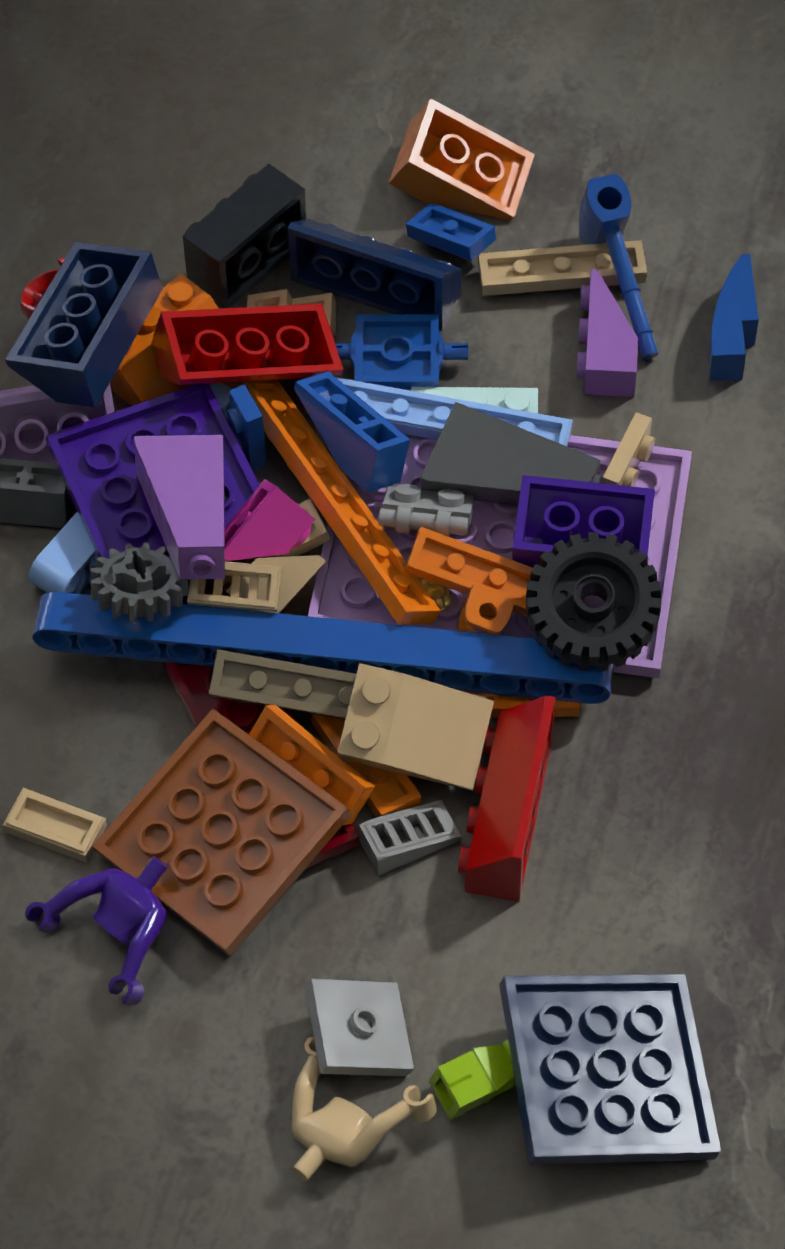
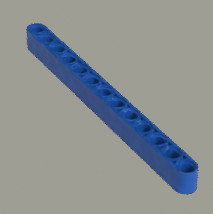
M49 592L41 596L32 636L35 644L51 651L214 667L217 649L357 674L359 663L404 673L464 692L535 699L551 696L555 697V701L586 704L603 703L609 699L613 675V664H610L608 670L598 671L597 666H590L589 671L579 670L578 664L572 663L571 667L561 664L560 657L556 656L554 659L550 657L545 651V646H539L534 638L183 604L181 607L170 605L169 616H164L157 612L154 613V620L150 622L145 616L137 617L135 622H130L128 614L123 613L115 619L112 617V608L101 611L98 608V600H92L91 595L64 592Z

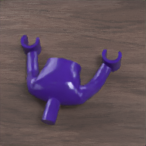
M153 856L137 878L114 868L88 875L71 882L45 904L41 902L31 903L25 911L26 919L35 922L40 919L44 912V919L39 925V930L45 933L54 932L60 924V913L85 897L102 893L99 905L92 915L93 919L116 939L126 945H130L121 973L110 980L108 989L111 994L117 995L128 984V992L123 998L122 1003L128 1006L137 1005L143 997L144 989L136 977L150 945L161 931L167 916L166 909L151 890L168 866Z

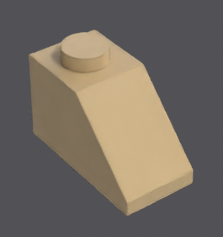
M320 555L256 558L251 563L282 567L277 612L270 613H280L323 567L326 561ZM228 576L226 579L232 584V576ZM250 577L241 578L240 598H248ZM259 577L257 599H266L267 577ZM231 586L227 590L228 594L231 593Z

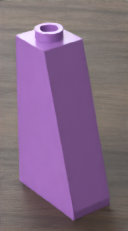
M223 435L134 436L136 475L179 579H225Z

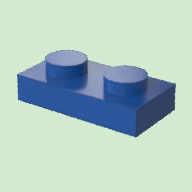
M434 203L427 205L406 223L409 238L470 261L496 240L495 226Z
M242 385L229 390L231 409L226 410V417L252 471H256L267 466L263 416L246 386Z

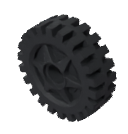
M589 532L588 538L581 539L579 533L570 536L569 542L566 544L563 540L553 544L552 551L546 550L540 556L539 564L534 565L526 592L528 624L530 630H533L534 639L539 646L544 645L546 653L553 659L556 656L560 657L561 664L571 667L572 663L578 664L579 670L589 671L590 666H597L598 671L608 670L610 664H615L617 668L626 664L628 657L632 659L637 657L641 653L642 647H647L654 631H656L661 612L660 581H657V572L653 564L648 565V557L642 551L636 553L634 551V544L625 540L623 544L617 542V536L607 534L606 539H600L599 532ZM588 596H598L605 603L600 607L591 608L586 606L582 600Z

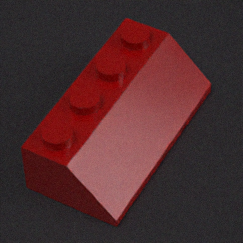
M322 303L163 311L160 313L151 342L160 377L178 385L305 378L325 372L338 376L342 375L344 371Z
M544 696L502 710L499 713L496 728L488 727L484 754L490 755L488 767H479L475 793L482 794L479 807H470L466 833L473 834L470 847L462 846L458 863V873L465 874V892L520 902L552 747L555 697Z

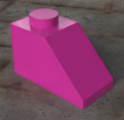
M264 479L224 528L225 561L288 554L292 548L299 547L308 538L311 531L310 526L316 519L277 486Z

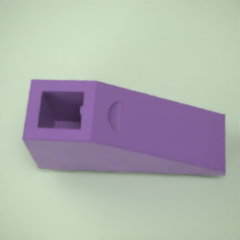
M591 269L590 286L581 287L580 311H588V319H580L578 344L587 345L586 352H578L576 377L585 378L584 395L634 397L637 375L638 337L598 270Z

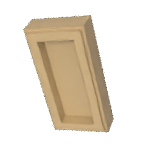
M22 788L3 823L4 832L85 863H88L94 852L92 845L104 833L107 827L106 818L26 788Z

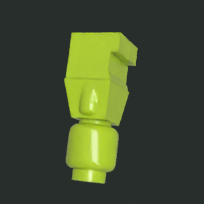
M508 1039L502 1044L473 1048L470 1052L437 1067L428 1082L450 1121L481 1104H487L496 1095L514 1087L515 1077Z

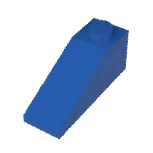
M330 372L295 382L294 389L341 471L367 493L401 482L410 439Z

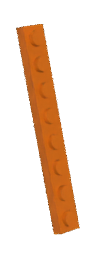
M277 379L240 381L238 387L246 386L263 416L264 432L267 434L268 439L276 447L288 468L303 486L308 497L319 509L328 526L344 545L349 556L362 571L369 585L378 594L392 618L396 620L398 625L433 624L441 610L418 577L404 572L407 565L406 560L384 529L379 526L377 519L343 471L340 470L338 464Z

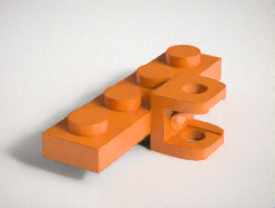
M420 527L404 572L467 595L458 617L457 631L500 635L509 621L511 612L527 617L526 592L532 567ZM473 627L484 630L485 632H477L473 629Z

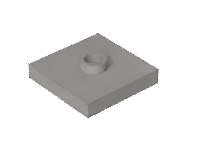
M311 979L305 985L320 1074L408 1076L414 1070L397 983Z

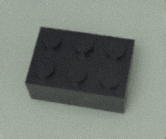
M267 164L257 174L250 175L232 195L221 199L214 210L201 221L193 223L186 230L182 237L187 278L208 293L219 309L231 308L289 258L288 227L291 222L307 219L305 188L271 164Z

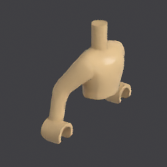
M314 1036L308 1038L304 1046L308 1058L294 1089L291 1126L295 1139L308 1150L293 1166L292 1172L298 1179L306 1182L325 1159L349 1167L357 1166L369 1156L385 1134L408 1116L417 1122H425L433 1118L437 1112L434 1095L428 1094L424 1100L420 1101L419 1088L414 1085L409 1086L404 1091V1099L373 1119L359 1106L339 1097H334L326 1106L312 1112L314 1091L320 1075Z

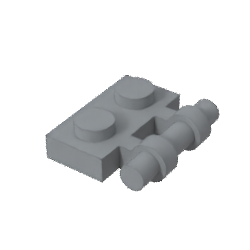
M399 484L396 487L388 486L383 501V508L380 509L378 524L379 526L394 527L396 532L409 534L410 529L419 530L420 527H424L448 537L450 534L467 535L473 515L475 495L464 494L462 491L452 488L431 491L422 490L413 484Z

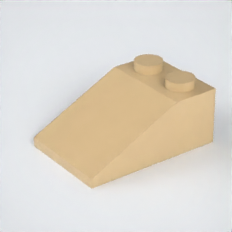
M359 663L338 748V757L344 761L473 791L494 701L404 673Z

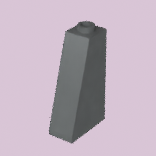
M455 402L422 472L420 481L422 490L440 491L452 488L458 489L464 494L475 495L474 500L518 505L522 475L602 483L603 476H600V459Z

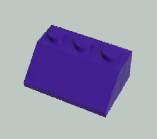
M522 475L512 560L533 568L535 564H539L540 556L546 550L552 551L553 544L560 540H563L566 544L569 542L570 536L579 533L581 539H586L589 532H599L600 539H606L607 534L617 536V542L620 544L627 540L634 544V551L636 553L642 551L648 557L655 489Z

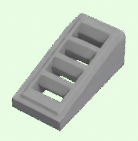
M442 800L376 817L358 825L359 841L378 876L461 841V834ZM436 816L444 832L435 834L428 819ZM420 824L426 837L419 839L412 826ZM404 831L409 842L402 843L397 833ZM388 837L392 846L385 848L381 839Z

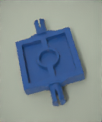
M355 314V332L351 338V343H335L340 360H351L354 370V381L411 391V387H439V371L443 365V360L468 361V343H443V338L439 332V314Z

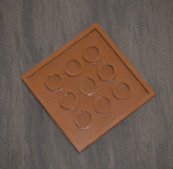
M212 709L92 847L114 867L135 878L139 876L153 856L165 863L168 868L151 891L160 903L228 956H231L352 814L348 807L223 715Z

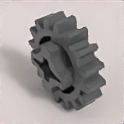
M128 543L125 545L124 552L111 548L109 549V559L98 557L96 559L97 567L90 570L92 600H98V608L101 611L112 608V617L115 619L124 613L129 615L130 622H135L137 617L145 616L150 622L154 620V613L157 612L164 616H169L170 605L181 607L183 605V596H188V579H179L170 556L167 557V548L164 546L156 551L150 550L149 543H144L141 548H134Z

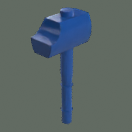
M617 173L589 179L579 209V238L583 245L607 244L622 291L621 296L624 297L634 332L638 337L642 358L644 360L654 358L659 354L653 337L654 330L650 328L640 296L641 289L637 286L622 236L631 212L630 192L623 179Z

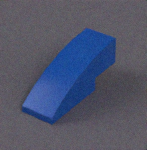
M742 254L731 269L719 294L714 311L708 357L709 381L743 380L746 359L745 346H753L756 342L759 318L750 254Z

